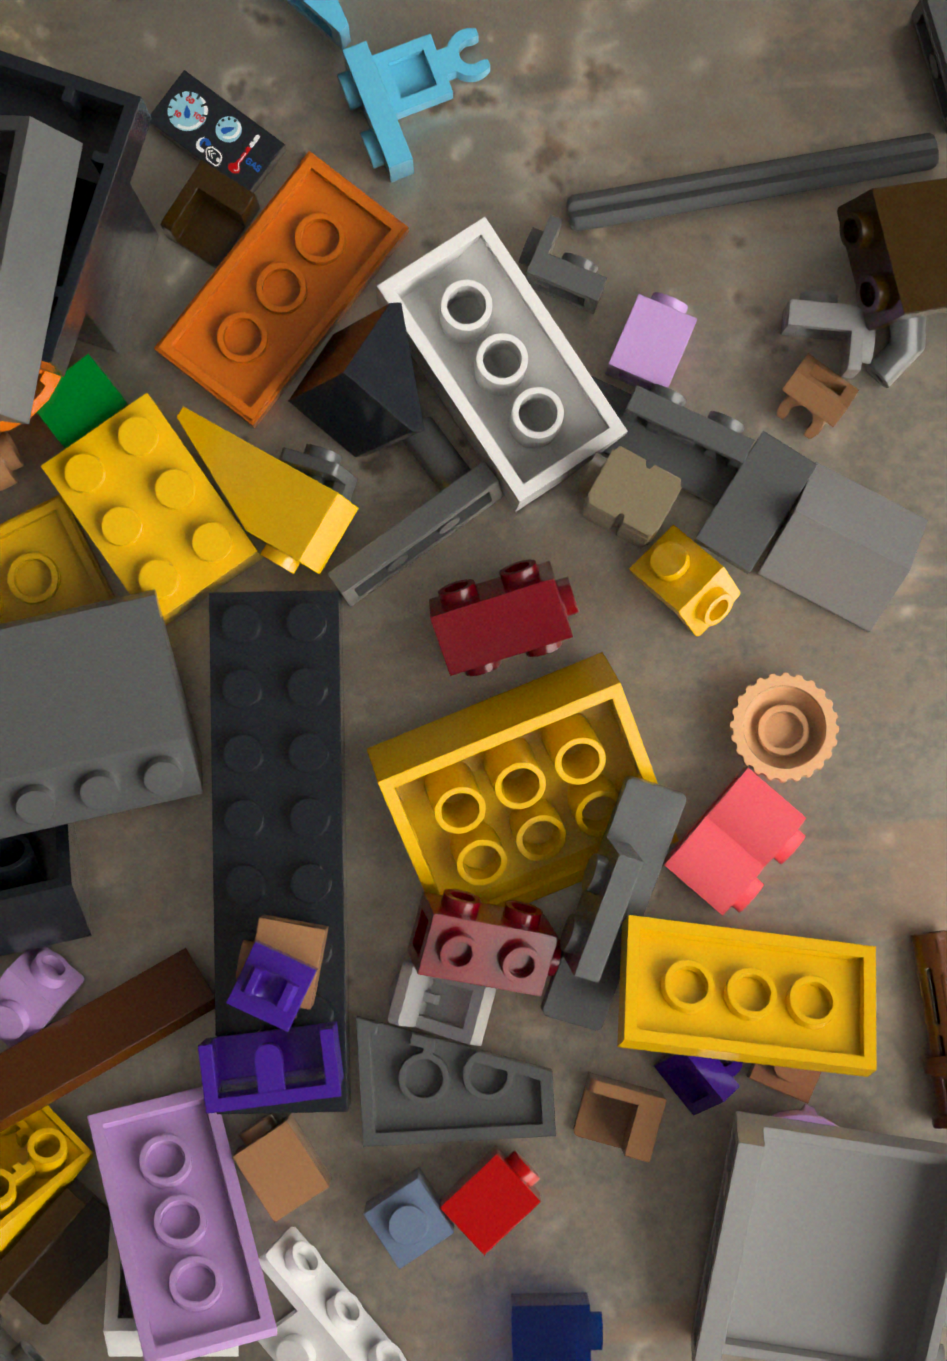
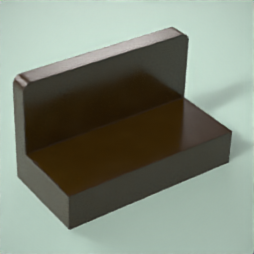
M77 1178L61 1193L0 1262V1301L8 1293L43 1325L49 1324L108 1258L111 1217L109 1208Z

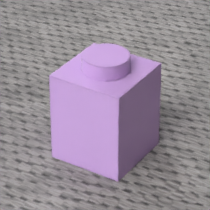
M654 292L650 299L638 294L605 374L634 387L638 385L646 390H649L653 383L668 388L697 322V318L686 314L688 306L674 297Z

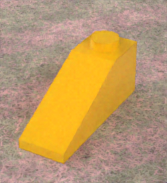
M183 406L177 415V419L245 530L266 543L260 555L292 574L295 573L299 564H302L320 575L359 508L338 492Z

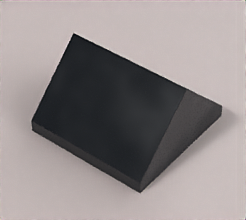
M401 302L389 303L334 333L288 400V402L354 457L368 456L424 431Z

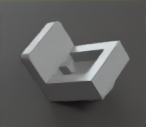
M806 291L800 293V299H790L783 309L780 335L843 341L840 376L842 378L853 379L860 372L862 363H871L875 345V330L869 331L866 328L862 310L858 305L839 304L838 295L833 293Z
M405 960L389 989L388 999L391 1007L388 1014V1022L398 1026L416 1027L468 1045L481 1046L496 988L419 975L412 961Z

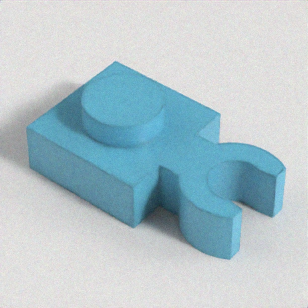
M466 28L456 32L449 40L447 47L439 50L436 49L431 34L372 55L397 120L453 99L450 80L458 78L464 82H477L484 79L490 73L488 59L480 60L475 64H468L459 56L465 47L478 43L479 35L476 28Z

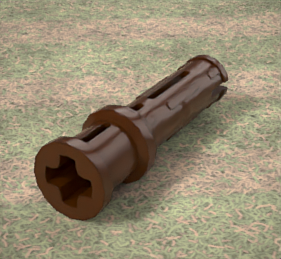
M947 930L910 935L911 942H913L921 1001L931 1055L925 1057L926 1062L923 1063L924 1073L931 1075L937 1109V1114L932 1117V1125L935 1129H947Z

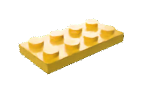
M628 915L622 922L617 1047L869 1077L877 1070L876 946Z

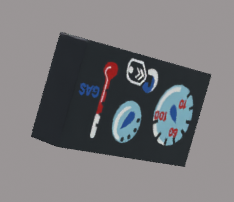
M185 70L150 114L152 118L150 126L199 163L203 160L253 193L287 150L283 142Z

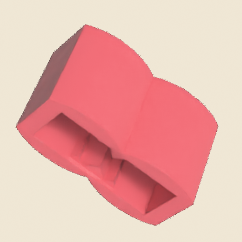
M743 767L665 857L663 865L722 916L730 907H733L740 913L764 886V883L757 878L763 868L773 858L780 864L784 863L803 842L806 835L799 830V827L806 820V817L748 767Z

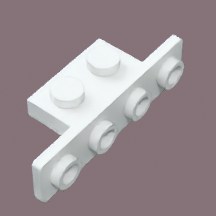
M290 1227L259 1258L261 1268L295 1308L276 1323V1336L258 1340L274 1361H407L399 1347L391 1342L365 1311L358 1298L350 1293L321 1258L317 1249L304 1238L296 1227Z

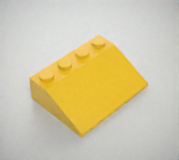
M603 652L366 748L378 785L424 892L443 895L445 889H459L478 896L482 903L503 907L505 902L509 900L530 903L581 882L590 857L598 852L624 779L627 776H634L658 784L621 683ZM676 831L672 838L671 844H674L679 841Z

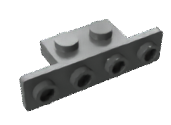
M591 376L628 431L627 434L605 449L603 453L610 455L613 449L615 450L622 446L646 459V468L650 469L656 465L681 479L682 490L716 505L736 472L744 464L755 441L742 434L745 426L734 418L720 412L710 411L706 418L684 407L687 401L684 396L659 384L653 383L649 390L637 385L632 395ZM786 516L784 517L783 521L781 522L776 531H778L781 528Z
M627 776L624 779L598 852L590 857L586 865L582 880L583 892L575 914H570L564 925L560 939L561 959L555 975L551 976L541 1003V1010L545 1016L594 1031L602 1028L620 980L622 922L628 915L644 916L686 804V797L681 791L634 776Z

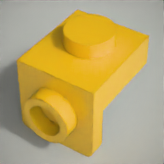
M674 524L629 568L634 577L677 614L686 628L696 637L700 636L709 626L716 625L722 621L730 612L733 602L740 595L739 589L724 566Z

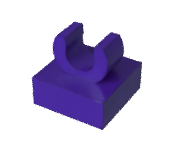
M256 940L228 998L227 1004L288 1032L318 968Z
M666 1053L654 1067L694 1116L725 1102L740 1087L733 1076L739 1073L743 1062L728 1061L722 1064L719 1059Z

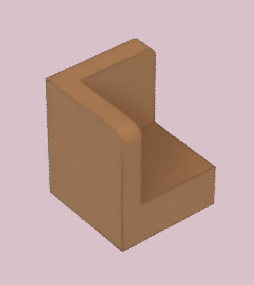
M588 1072L573 1127L574 1134L581 1138L621 1148L624 1156L650 1163L667 1099L662 1092Z

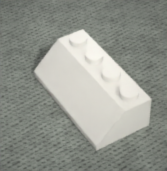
M483 217L377 285L376 303L380 308L389 303L401 302L412 357L480 460L486 463L498 479L502 493L515 512L570 477L590 462L596 453L600 454L627 434V429L486 217Z

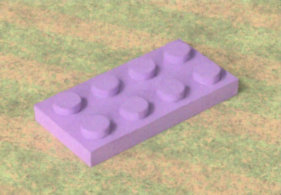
M203 1086L88 1115L90 1131L144 1361H185L276 1336L277 1326L222 1115L217 1113L206 1114Z

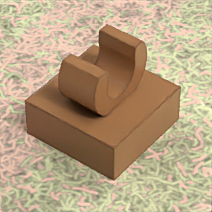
M808 353L782 388V391L787 395L778 407L777 416L783 420L793 407H806L811 411L813 420L803 435L811 439L819 434L825 423L832 427L836 425L850 406L859 389Z

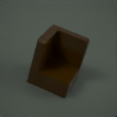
M201 160L162 219L160 225L167 238L212 267L217 268L245 233L260 210L256 194Z

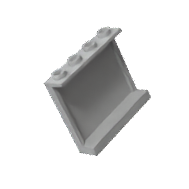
M736 1111L691 1332L692 1361H721L723 1354L764 1361H945L944 1345L940 1344L943 1328H947V1143Z

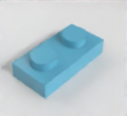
M364 41L342 50L346 71L337 74V78L350 111L361 107L369 126L368 130L360 132V136L373 169L384 165L391 183L414 174L412 155L367 42Z

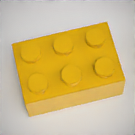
M145 393L41 465L46 475L129 594L156 590L165 626L207 598L209 593L217 591L264 558L260 555L261 553L148 393Z

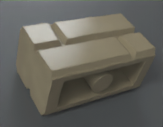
M619 446L611 451L608 459L598 453L595 454L578 485L575 495L585 500L582 507L583 518L607 531L615 527L616 536L641 549L645 545L648 546L657 534L682 487L681 479L656 465L650 469L646 468V459Z

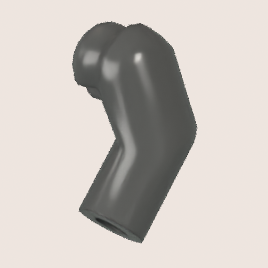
M926 316L904 319L890 325V342L866 366L868 373L883 387L889 388L924 351L926 347Z

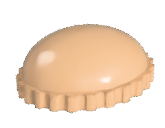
M786 672L781 676L770 674L767 679L759 678L756 680L755 685L747 686L745 694L743 696L740 695L737 699L738 706L732 710L734 720L730 722V730L733 731L731 741L737 747V756L743 758V764L746 767H751L756 775H764L768 781L777 779L780 783H786L787 780L798 782L801 777L809 778L813 775V771L821 770L824 766L823 762L829 760L832 756L831 749L837 745L835 735L839 732V726L836 725L838 715L832 709V700H828L825 697L826 692L822 688L818 689L814 681H806L801 675L793 677Z

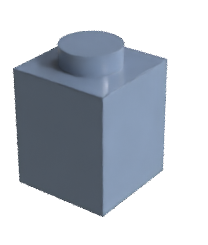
M420 1167L366 1202L363 1215L399 1269L454 1233V1223L440 1209V1197Z

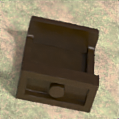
M947 178L872 188L838 207L837 216L840 224V238L846 247L856 286V300L862 310L866 328L869 331L882 329L904 319L947 312Z

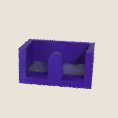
M337 1021L291 1027L288 1032L282 1029L205 1038L198 1045L206 1114L342 1096L341 1083L344 1074Z

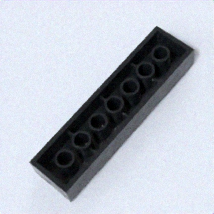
M339 590L209 593L215 1036L280 1029L227 1004L237 981L236 971L243 940L255 942L259 917L266 914L329 926L314 1005L311 1009L300 1008L291 1027L337 1021L344 1074L341 1083L342 1096L217 1112V1114L348 1112L351 1104L342 595Z

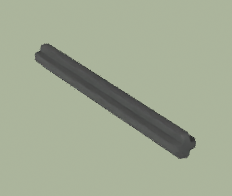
M931 133L871 142L574 194L567 199V215L572 230H589L931 170L939 163V150L935 136Z

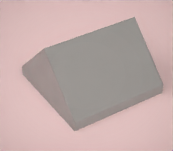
M815 462L818 464L793 503L757 575L866 632H871L908 575L928 520Z

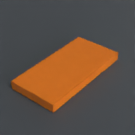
M309 151L157 343L154 350L253 428H256L407 236L409 227Z

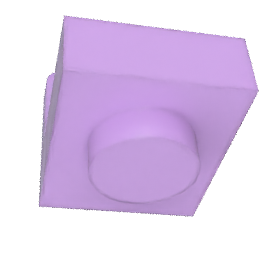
M47 946L27 950L21 954L0 978V1040L9 1047H12L46 1028L62 1006L81 987L85 981L83 975L70 966L61 955L53 952Z

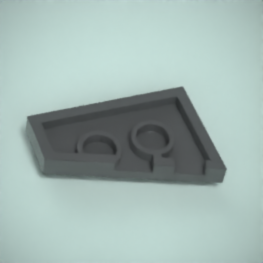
M361 1016L356 1017L363 1147L556 1136L553 1072L551 1068Z

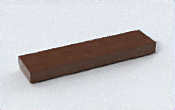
M186 948L182 949L0 1053V1132L214 1010L215 996Z

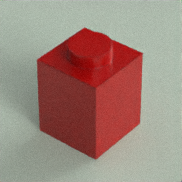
M495 1145L440 1198V1209L485 1256L541 1202L540 1192L534 1186L541 1177L516 1150L506 1156Z

